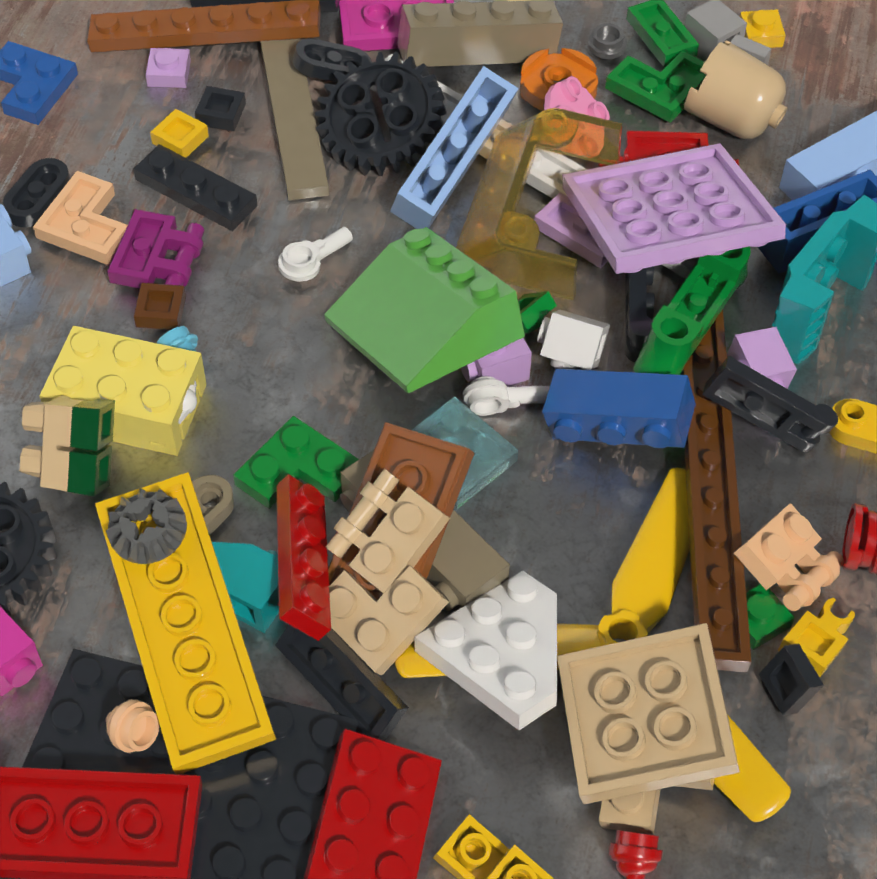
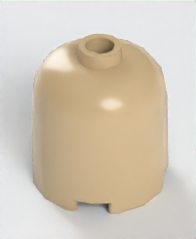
M726 40L725 43L720 42L701 67L700 71L706 74V77L699 90L693 87L690 88L684 104V110L731 135L742 139H754L760 136L768 126L776 129L788 109V107L782 105L786 95V83L782 75Z

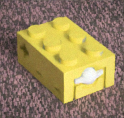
M73 326L39 396L41 402H50L61 395L68 396L74 400H115L112 442L178 456L183 444L182 440L185 439L200 403V397H202L207 384L202 354L200 352Z

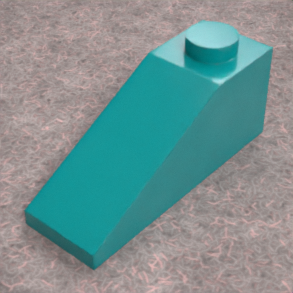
M212 542L237 619L265 633L279 614L278 552L274 550L265 551L253 544Z

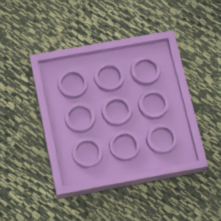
M721 143L562 175L564 192L616 274L623 272L635 273L643 268L662 264H678L686 259L705 255H721L729 250L748 246L760 247L768 242L785 239L786 223Z

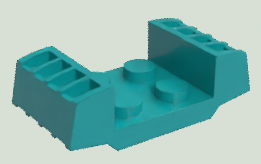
M863 195L846 211L833 212L788 266L772 326L777 327L795 364L804 361L818 347L834 295V291L830 290L836 278L863 291L872 276L877 260V203L866 195Z

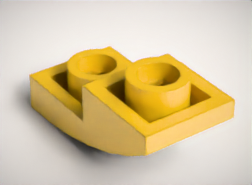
M470 814L433 857L435 861L457 879H554L515 844L510 849Z

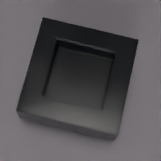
M206 86L195 111V119L205 123L207 127L235 131L246 105L245 92Z
M800 644L784 646L759 673L760 678L783 716L798 713L824 686Z

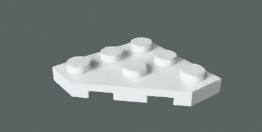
M521 571L414 637L415 652L517 730H521L556 706L557 593L524 571Z

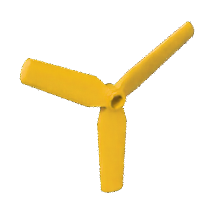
M676 467L669 470L612 582L611 613L608 616L604 615L599 625L557 623V656L618 643L613 639H624L627 641L648 636V633L666 615L690 550L685 469ZM415 641L394 662L396 670L404 678L446 676L415 652ZM728 715L740 773L716 777L714 784L751 821L760 822L770 818L786 804L790 798L791 789Z

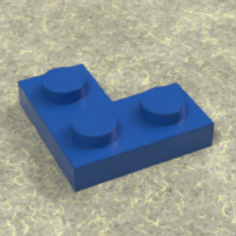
M8 41L0 50V80L13 84L14 87L1 102L4 114L39 125L77 77L76 63Z

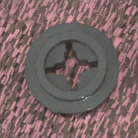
M140 488L137 495L130 498L121 497L120 505L114 512H109V525L106 533L112 548L120 557L132 563L149 564L163 560L176 551L185 537L187 519L177 498L173 499L161 489L157 492H146ZM152 513L154 522L158 526L155 528L147 527L144 533H141L139 536L138 527L134 522L136 520L145 521L148 515Z

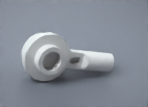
M342 227L326 238L318 239L313 243L303 240L302 242H294L287 245L278 259L280 273L285 278L296 282L313 279L319 273L320 260L353 240L351 232L348 228Z
M483 376L474 379L465 388L463 398L473 414L487 416L503 413L507 408H517L520 404H543L546 401L550 386L507 387L504 382L496 380L494 377Z

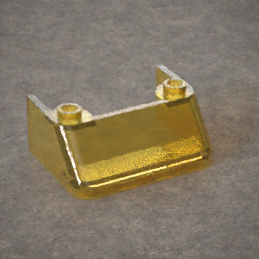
M550 108L501 131L495 138L456 248L505 283L539 292L549 291L551 295L574 300L576 294L577 259L536 249L539 242L538 224L530 216L517 213L516 209L538 148L605 165L619 164L622 123L560 108Z

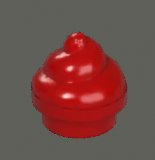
M617 830L615 843H610L609 857L612 861L616 862L617 871L625 879H645L646 874L654 871L658 862L662 860L663 850H658L659 836Z

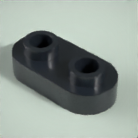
M311 38L298 42L292 59L295 68L304 76L337 82L334 75L336 71L344 75L349 73L347 67L349 61L358 68L362 66V56L366 55L370 63L372 62L369 55L358 48Z
M45 158L34 162L9 190L3 199V206L13 225L23 228L35 225L70 180L68 168L64 162L55 158Z

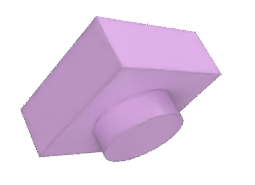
M150 48L146 70L147 87L186 88L191 63L189 49Z

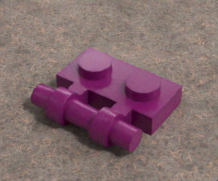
M135 209L107 271L109 282L140 288L141 283L154 284L155 279L160 278L165 279V284L181 285L185 287L192 275L190 268L192 261L200 255L203 248L202 237L205 231L200 224L191 223L186 232L176 230L175 216ZM168 249L177 251L175 260L164 258Z

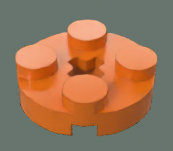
M561 48V54H548L549 49H544L529 56L522 65L520 96L523 100L545 112V95L549 88L556 84L554 81H560L570 76L577 78L594 99L597 95V68L588 56L579 51Z

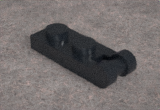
M654 266L643 268L635 273H625V355L632 362H636L649 336L653 322L655 295L654 293L647 292V285L653 284Z
M731 356L727 357L705 383L702 394L803 452L811 451L820 442V434L829 433L838 423V416L830 406L826 404L815 405Z

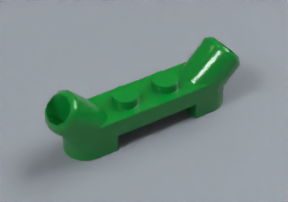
M750 246L729 250L721 255L699 257L697 265L669 305H663L655 316L649 336L633 366L635 373L681 374L685 364L734 291L744 284L748 276L747 263L751 254Z

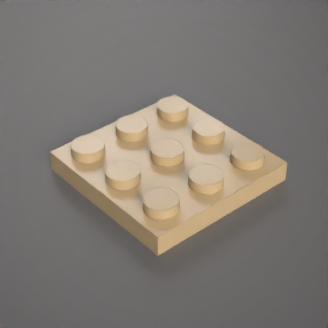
M707 623L557 656L579 797L583 804L740 773Z

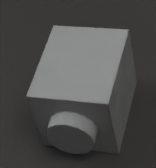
M710 0L701 6L694 7L687 13L685 19V27L699 43L698 56L704 61L707 60L720 42L725 43L726 40L731 42L736 34L744 37L747 26L746 21L720 0Z

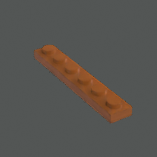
M293 0L91 14L87 42L91 52L314 38L320 37L321 9L319 0Z

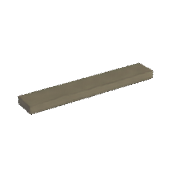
M300 40L260 41L288 201L329 196V185L319 135L316 129L317 125L308 80L306 76L295 68L292 61L296 46Z

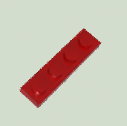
M288 474L277 484L279 619L319 641L331 630L325 496L314 486L304 484Z

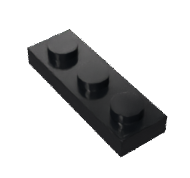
M160 144L133 168L135 180L232 232L258 206L256 194Z
M288 625L275 644L281 653L340 715L354 718L358 722L357 733L386 741L409 708L332 628L317 641L295 627Z

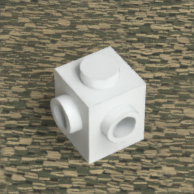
M561 309L552 312L551 318H544L539 330L537 341L543 344L540 355L551 358L550 365L558 369L576 370L577 367L586 370H593L599 365L610 324Z

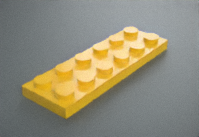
M189 472L141 488L146 492H157L161 489L173 499L177 498L187 519L186 534L180 546L170 556L158 562L137 564L123 559L112 548L106 533L109 525V512L116 510L120 505L121 497L130 498L137 495L139 489L95 503L170 762L176 775L276 740ZM152 513L148 515L145 521L136 520L134 522L138 527L139 536L141 533H144L147 527L155 528L158 526L154 522Z

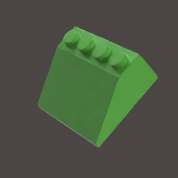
M427 227L411 230L403 238L390 243L324 314L326 322L407 393L413 392L525 337L516 290Z

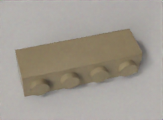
M495 0L493 2L458 1L456 3L433 4L430 2H420L417 4H403L397 45L403 62L409 56H412L417 67L423 63L426 67L524 63L529 56L540 50L549 49L548 54L557 53L563 21L553 0Z
M374 450L341 472L342 494L340 498L349 513ZM453 510L427 580L449 601L444 609L456 612L508 580L510 564Z

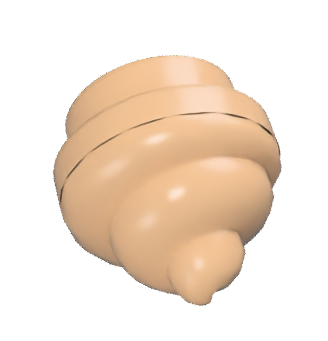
M128 700L116 706L106 717L107 734L113 746L127 753L146 750L154 743L159 732L160 724L156 713L153 712L147 703L139 700Z

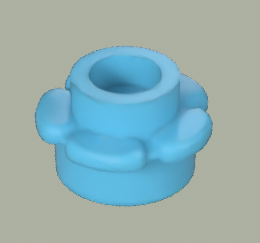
M180 326L161 336L157 344L197 352L195 348L198 345V336L191 334L187 327Z

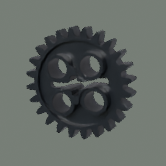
M378 52L376 61L371 63L368 57L363 55L362 66L358 68L349 61L347 63L349 73L344 75L336 71L334 75L338 83L336 85H324L329 97H319L317 100L322 110L315 112V117L319 123L316 129L326 151L331 152L336 163L344 160L349 171H352L359 164V168L365 176L369 173L372 166L376 167L379 176H383L385 167L391 165L393 170L398 173L400 171V162L403 160L409 165L414 166L415 162L412 155L416 152L424 155L426 152L425 142L432 143L436 137L434 130H441L444 125L441 116L447 114L443 103L445 98L434 74L429 75L424 63L417 67L412 56H409L402 63L398 52H395L389 61H385L382 52ZM373 85L376 86L378 96L383 105V114L391 135L389 142H385L383 130L379 123L378 112L371 95L370 88ZM400 88L398 91H396V92H394V93H390V92L393 91L394 89ZM361 101V103L353 105L355 102ZM411 121L409 124L399 127L400 124ZM366 134H371L366 139H361L362 136Z
M3 482L0 484V531L9 528L10 530L0 533V569H4V571L0 572V607L10 616L11 609L9 603L15 600L19 604L26 606L28 601L24 592L27 589L35 592L43 590L38 576L46 577L52 575L49 561L57 559L53 545L57 540L47 511L41 510L38 499L28 500L23 488L18 489L11 495L7 482Z

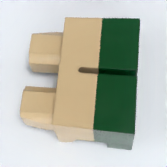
M61 395L50 402H31L24 406L22 411L23 429L43 432L42 446L27 445L22 449L19 471L41 478L40 487L93 497L110 486L112 445L107 444L113 441L115 400H74L68 396Z

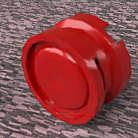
M853 503L849 511L842 547L843 569L855 571L858 567L868 568L869 573L877 574V511L868 510L865 504Z

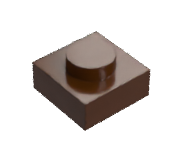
M141 283L134 312L135 326L138 328L166 330L180 327L186 300L185 287L181 285Z

